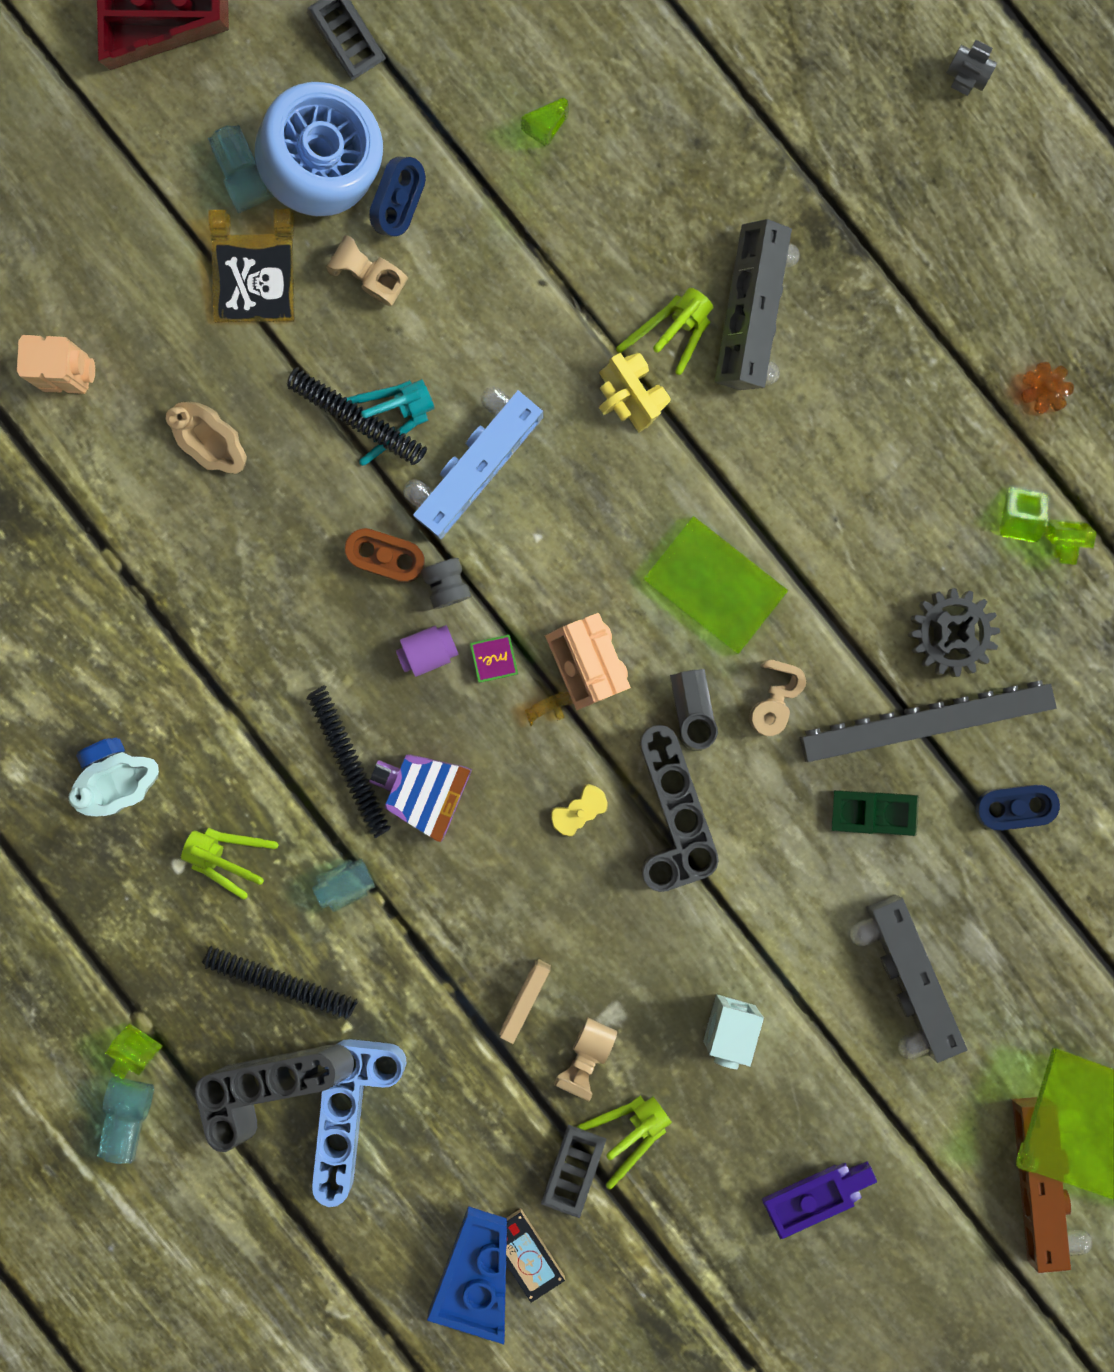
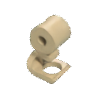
M348 235L344 236L326 267L328 273L333 276H338L342 270L352 272L353 277L362 281V289L366 293L388 306L394 304L408 280V277L400 269L381 257L377 261H369L359 251L354 239Z
M766 660L760 665L762 669L768 668L792 675L787 685L769 686L768 693H770V698L766 699V701L758 702L750 711L749 721L751 727L761 735L774 736L785 729L789 719L790 710L784 702L785 698L797 697L806 686V678L804 672L796 666L775 660Z
M587 1017L573 1046L577 1056L571 1066L556 1077L554 1086L589 1102L592 1098L589 1075L592 1074L596 1063L605 1064L614 1045L617 1031Z

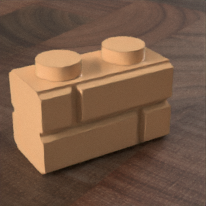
M22 335L18 340L17 373H19L21 378L41 391L61 393L64 390L67 393L85 394L89 388V383H93L95 378V362L93 358H89L87 353L68 338L47 336L44 339L42 336Z
M599 613L565 625L545 635L576 710L631 688L627 680V668L618 659L611 642V631L603 623Z

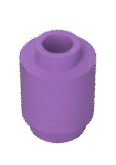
M434 625L400 639L402 648L396 650L404 672L412 670L415 677L451 662L450 658L459 655L447 625L440 628Z

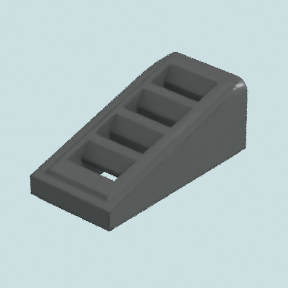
M319 0L308 7V16L352 81L386 60V57L350 0ZM340 7L344 13L327 23L324 16ZM349 20L353 27L336 37L332 31ZM359 34L362 41L344 51L341 44ZM368 48L371 55L353 65L349 58Z
M571 1125L567 1126L541 1200L542 1205L580 1218L607 1138ZM572 1139L593 1146L592 1155L570 1147ZM569 1155L588 1162L587 1170L565 1163L566 1156ZM561 1170L583 1178L581 1186L560 1179ZM556 1186L577 1193L576 1200L573 1201L554 1194Z

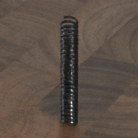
M299 367L294 368L287 380L288 389H293L294 393L298 392L299 396L309 399L311 403L314 402L315 406L319 405L320 409L330 412L331 416L335 415L336 419H341V422H346L348 426L351 425L352 429L356 428L357 432H362V435H367L369 439L373 438V442L378 441V444L383 445L385 449L389 448V452L394 451L395 455H399L401 459L405 458L406 462L410 461L411 465L420 462L426 454L427 446L421 449V443L416 445V440L411 441V436L406 437L405 433L400 435V430L395 431V426L390 427L389 423L384 425V420L379 421L378 416L374 417L373 415L363 418L361 416L362 406L358 407L357 403L352 405V400L347 401L346 396L342 398L341 393L336 395V390L331 391V387L326 388L325 383L321 384L320 380L315 381V377L310 378V374H305L304 370L299 372ZM293 376H295V379H294V381H293V385L290 386V385H291V380H292Z
M323 685L311 692L306 699L311 700L310 706H314L312 711L316 712L314 717L319 718L317 723L321 724L320 729H325L322 734L327 735L326 741H330L328 746L332 747L330 752L335 753L333 758L337 759L336 764H341L339 770H344L341 775L346 776L345 782H349L346 786L351 788L349 793H355L352 799H358L355 801V805H360L357 810L363 811L360 814L361 817H365L363 822H369L365 828H372L368 834H374V838H377L390 830L391 826L386 825L389 820L384 819L386 814H380L383 808H377L380 806V802H375L378 797L372 796L375 793L374 790H370L372 785H366L370 779H363L367 775V773H361L364 767L356 768L362 762H354L359 756H352L356 753V750H349L354 745L347 744L351 738L342 739L348 735V732L340 733L345 730V726L338 727L343 721L333 722L340 718L338 714L331 716L338 709L327 711L334 707L335 703L324 705L332 700L331 697L322 699L329 695V692L325 691L318 694L326 689L327 686Z
M212 945L209 946L207 954L202 961L205 969L216 970L218 974L222 972L224 976L228 974L230 978L235 977L236 980L241 978L242 983L247 980L248 985L253 983L254 987L258 985L260 989L265 987L266 992L271 989L272 994L277 992L278 996L283 994L284 998L288 996L290 1000L295 998L296 1002L301 1001L303 1005L307 1003L309 1007L313 1005L315 1009L319 1007L320 1011L326 1010L327 1014L332 1011L333 1016L338 1013L339 1018L344 1015L345 1020L349 1019L356 1004H358V1000L354 999L351 1005L352 998L350 996L344 1005L345 994L341 996L338 1003L339 992L335 994L332 1000L333 990L329 992L326 998L327 987L324 988L320 996L321 985L317 987L313 996L316 985L313 983L308 991L309 981L305 983L301 991L304 982L303 978L299 980L295 989L297 976L293 978L289 987L291 974L287 976L282 986L286 974L283 972L277 982L279 970L275 971L270 982L273 968L269 969L264 980L267 965L263 967L258 978L261 963L257 964L252 975L255 961L251 962L246 973L249 959L245 960L239 973L243 957L239 958L233 970L237 955H233L227 968L231 957L230 952L227 953L221 966L225 954L224 950L221 951L215 964L219 948L214 950L209 962L210 954L213 950Z

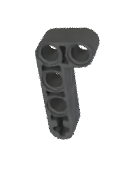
M651 726L641 735L640 749L674 846L649 855L644 860L641 871L647 886L655 891L664 892L712 875L717 869L719 859L677 736L674 731L666 726ZM658 732L660 737H668L669 744L664 746L666 757L670 759L675 755L677 763L664 764L657 770H655L653 762H662L658 751L649 750L647 744L653 741L652 734ZM669 770L678 771L683 778L682 787L675 793H667L661 787V778ZM682 809H690L696 815V823L689 831L678 830L674 823L675 815ZM695 848H705L710 857L706 867L702 869L691 868L688 864L690 852ZM658 861L670 864L672 871L668 880L661 883L654 882L649 876L650 867Z
M332 1044L227 1065L202 1077L197 1082L195 1096L208 1144L218 1152H227L252 1138L258 1127L254 1104L322 1092L347 1079L352 1074L354 1068V1059L351 1052L340 1044ZM319 1065H321V1067H328V1069H323L318 1072ZM289 1069L293 1072L295 1080L290 1076ZM254 1076L257 1078L259 1086L256 1084Z

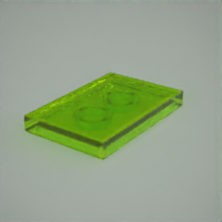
M694 516L643 579V581L736 654L741 652L788 592L785 587Z

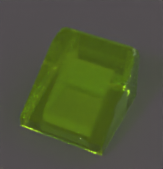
M561 98L521 117V130L546 147L569 116L568 100Z
M1008 487L1000 525V535L1038 542L1048 526V494Z

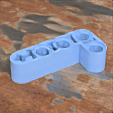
M352 1039L342 1040L337 1043L346 1047L356 1060V1068L353 1069L352 1074L347 1079L322 1091L312 1184L313 1195L321 1205L327 1207L338 1206L344 1202L352 1188L364 1086L391 1087L400 1080L406 1067V1056L397 1045ZM381 1056L391 1057L397 1064V1071L392 1074L382 1073L376 1066V1060ZM336 1093L346 1094L352 1101V1108L343 1111L337 1109L332 1103V1095ZM332 1134L342 1135L347 1141L348 1148L343 1151L332 1149L328 1143V1136ZM340 1165L336 1172V1184L339 1185L338 1190H332L331 1184L327 1180L333 1170V1166Z

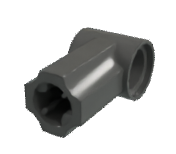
M705 669L670 675L680 728V739L690 750L702 751L707 749L715 742L718 735V727L714 721ZM701 721L708 726L709 737L706 742L695 743L691 741L687 734V728L690 723Z

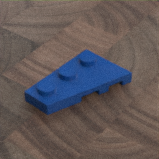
M468 1206L428 1310L427 1321L504 1345L507 1218Z

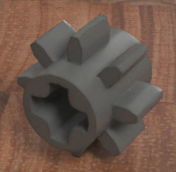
M975 40L971 48L961 44L946 72L955 77L951 88L967 96L973 87L983 91L997 65V62L989 59L993 48L978 40Z

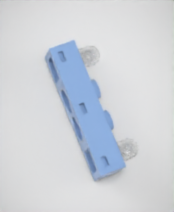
M489 387L483 391L481 395L482 405L495 418L486 429L480 425L471 434L466 442V445L470 448L460 460L454 456L445 465L440 473V476L444 479L434 491L417 479L410 480L405 484L403 488L405 499L418 509L413 516L440 540L543 419V410L519 390L512 398L498 387Z

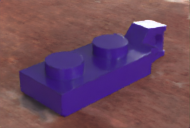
M868 1161L849 1169L846 1163H842L837 1166L833 1165L762 1198V1201L779 1238L784 1239L854 1207V1202L862 1198L859 1190L877 1183V1179Z

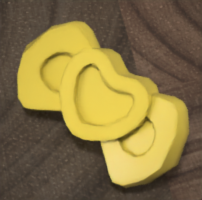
M585 785L580 799L572 800L568 807H555L552 809L551 821L554 829L563 836H574L577 829L582 828L586 821L593 820L596 815L607 811L608 802L605 793L594 785Z

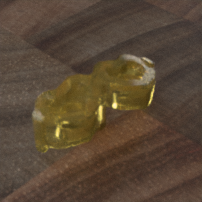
M565 691L554 694L537 702L529 709L527 708L525 714L530 727L534 724L533 721L552 709L557 721L564 719L561 706L574 704L569 692Z

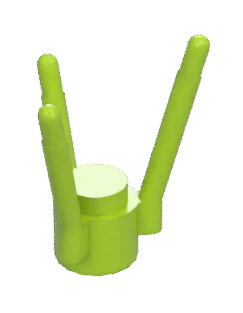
M688 288L682 297L676 295L664 309L627 337L626 340L616 347V351L622 353L672 314L674 322L654 345L653 351L656 353L660 352L680 328L690 331L694 327L695 329L675 370L677 375H681L702 333L711 323L707 315L714 308L713 304L700 291Z
M208 828L205 834L196 830L192 831L183 847L181 860L193 864V870L205 874L243 900L248 897V894L214 870L216 866L258 885L263 884L264 879L221 858L223 846L219 845L218 842L277 849L279 844L276 841L221 833L211 828Z
M640 1095L627 1105L592 1118L577 1126V1128L586 1131L629 1113H636L629 1118L636 1129L610 1150L606 1157L608 1160H613L641 1136L644 1140L606 1183L607 1189H612L625 1176L649 1147L666 1133L665 1128L672 1123L654 1096L644 1101Z

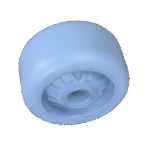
M325 82L302 83L282 92L267 109L255 141V162L259 175L267 189L278 201L288 208L311 216L339 214L359 202L376 178L383 156L381 131L370 109L350 91Z

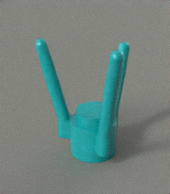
M422 379L414 383L409 380L398 386L347 397V401L352 400V404L394 396V399L363 410L361 416L368 418L398 407L403 418L410 415L412 417L397 429L400 430V435L402 433L407 434L417 425L429 421L426 413L435 409L429 391ZM378 444L359 460V464L365 466L386 449L383 445Z

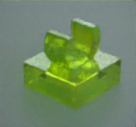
M1046 519L1044 535L1055 545L1054 557L1059 558L1060 564L1076 565L1079 547L1094 548L1096 531L1085 522Z
M129 1023L112 1041L105 1052L116 1060L110 1072L122 1080L125 1079L130 1070L140 1076L155 1059L163 1045Z

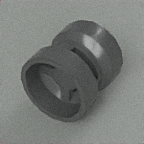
M459 558L442 561L421 570L424 582L431 587L432 594L430 600L434 609L447 607L472 597L468 585L462 582L460 576L462 567Z

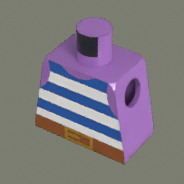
M407 754L400 769L378 760L369 783L391 791L385 804V809L434 840L442 842L472 769Z

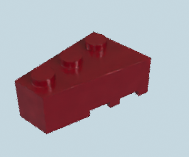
M97 0L98 61L109 70L228 31V0Z

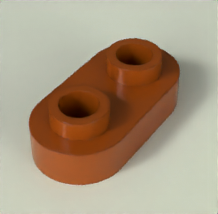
M363 528L354 531L348 537L345 544L346 556L355 567L404 583L412 582L422 574L421 570L425 568L424 554L417 545L372 529ZM365 543H371L374 546V553L370 557H362L360 554V548ZM404 555L410 556L413 561L412 566L407 570H402L398 566L399 558Z

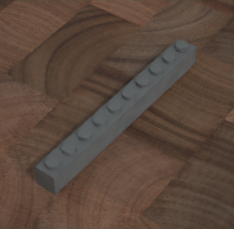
M1042 680L1027 683L1028 688L1018 690L1017 685L1002 688V694L994 695L993 691L979 693V699L969 700L968 696L953 699L954 704L944 706L943 701L928 704V710L919 711V707L905 709V715L895 716L894 712L879 715L880 720L870 722L869 717L854 720V726L845 727V723L831 725V731L821 732L820 728L805 731L806 736L800 737L805 762H812L1057 709L1052 685L1043 684Z

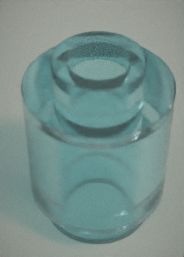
M361 858L354 862L349 859L317 875L318 884L313 886L312 889L321 908L324 909L329 906L334 913L368 896L367 891L376 886L365 862Z

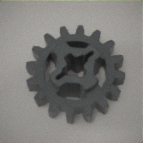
M956 588L948 590L947 599L940 592L932 594L933 605L926 601L919 604L920 609L924 612L923 616L914 615L911 617V621L919 625L918 630L908 633V637L918 639L919 644L912 649V652H924L926 656L921 663L924 667L936 663L935 674H944L947 667L950 669L952 677H959L962 667L968 674L975 673L976 665L974 662L977 661L982 665L988 664L990 660L985 651H993L998 648L997 644L990 641V637L999 634L1000 629L990 627L989 623L997 615L995 612L984 613L983 609L987 604L985 599L973 603V592L970 590L966 591L961 598H959ZM957 606L963 608L964 611L960 612L957 616H951L947 611H943L942 608ZM962 623L957 632L958 637L961 639L947 642L951 634L948 626L951 627ZM976 623L979 626V641L975 638ZM929 625L934 629V641L930 643L928 635ZM951 650H957L966 657L961 660H950L945 658L944 655L948 654Z

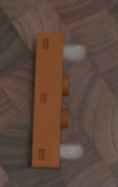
M1044 1096L1012 1099L1027 1260L1038 1273L1071 1270L1070 1256L1088 1253L1092 1248V1238L1084 1230H1067L1066 1215L1071 1214V1201L1068 1191L1063 1189L1062 1174L1067 1173V1160L1064 1150L1062 1148L1059 1149L1058 1133L1076 1130L1080 1125V1115L1071 1107L1055 1108V1104Z

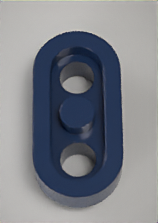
M395 157L387 164L369 212L370 223L377 233L385 236H400L408 229L426 181L425 170L417 159L413 157ZM400 173H401L402 179H401V182L399 183V180H398V179H399V176H400Z
M1036 784L988 790L978 798L975 805V813L979 822L993 830H1009L1046 825L1057 817L1060 810V801L1057 794L1047 786ZM1034 797H1038L1041 801V808L1037 812H1033L1029 806L1031 799ZM993 802H998L1001 805V813L996 817H993L989 812V807Z

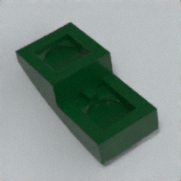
M834 790L832 831L916 836L919 795Z

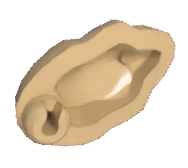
M196 402L177 403L167 411L166 422L171 427L178 446L185 453L192 456L201 466L207 470H221L234 474L244 469L247 456L239 442L238 432L222 421L216 411Z

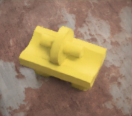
M620 352L609 360L610 363L599 372L605 382L600 387V390L607 399L599 406V409L603 415L614 410L621 421L629 418L639 433L652 424L671 399L662 386L656 385L646 391L639 381L649 372L648 364L641 353L623 357Z

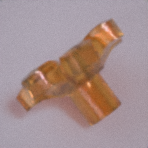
M1049 362L1037 364L1035 368L1036 373L1028 371L1022 379L1025 385L1030 386L1021 394L1023 402L1031 403L1036 401L1034 410L1040 414L1046 413L1050 406L1054 411L1062 410L1067 405L1063 396L1068 397L1074 391L1073 383L1063 381L1068 375V370L1060 365L1052 371Z

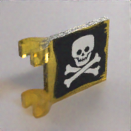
M274 209L275 234L230 235V214L226 213V210H209V228L212 242L213 316L215 323L295 322L294 213H291L290 209Z

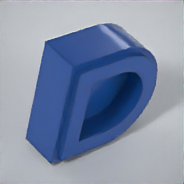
M108 738L78 751L76 757L83 769L93 763L102 762L112 755L125 752L120 738Z

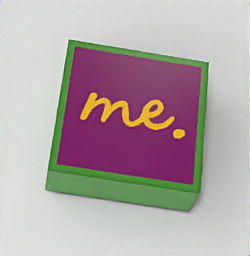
M510 635L470 643L479 683L518 675Z

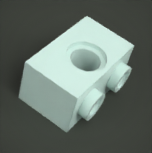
M716 994L703 1040L709 1055L715 1057L714 1062L716 1064L731 1069H738L739 1064L751 1066L764 1019L755 1005Z

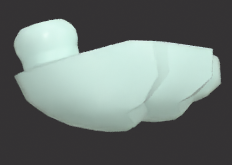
M123 752L112 755L102 762L93 763L78 776L68 796L69 803L77 812L87 816L97 817L119 813L124 807L132 806L144 799L148 789L158 778V764L151 758L132 757Z

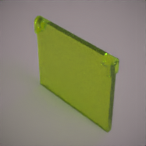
M1052 1047L1024 1143H1021L1016 1165L1019 1169L1038 1173L1114 1200V1069Z

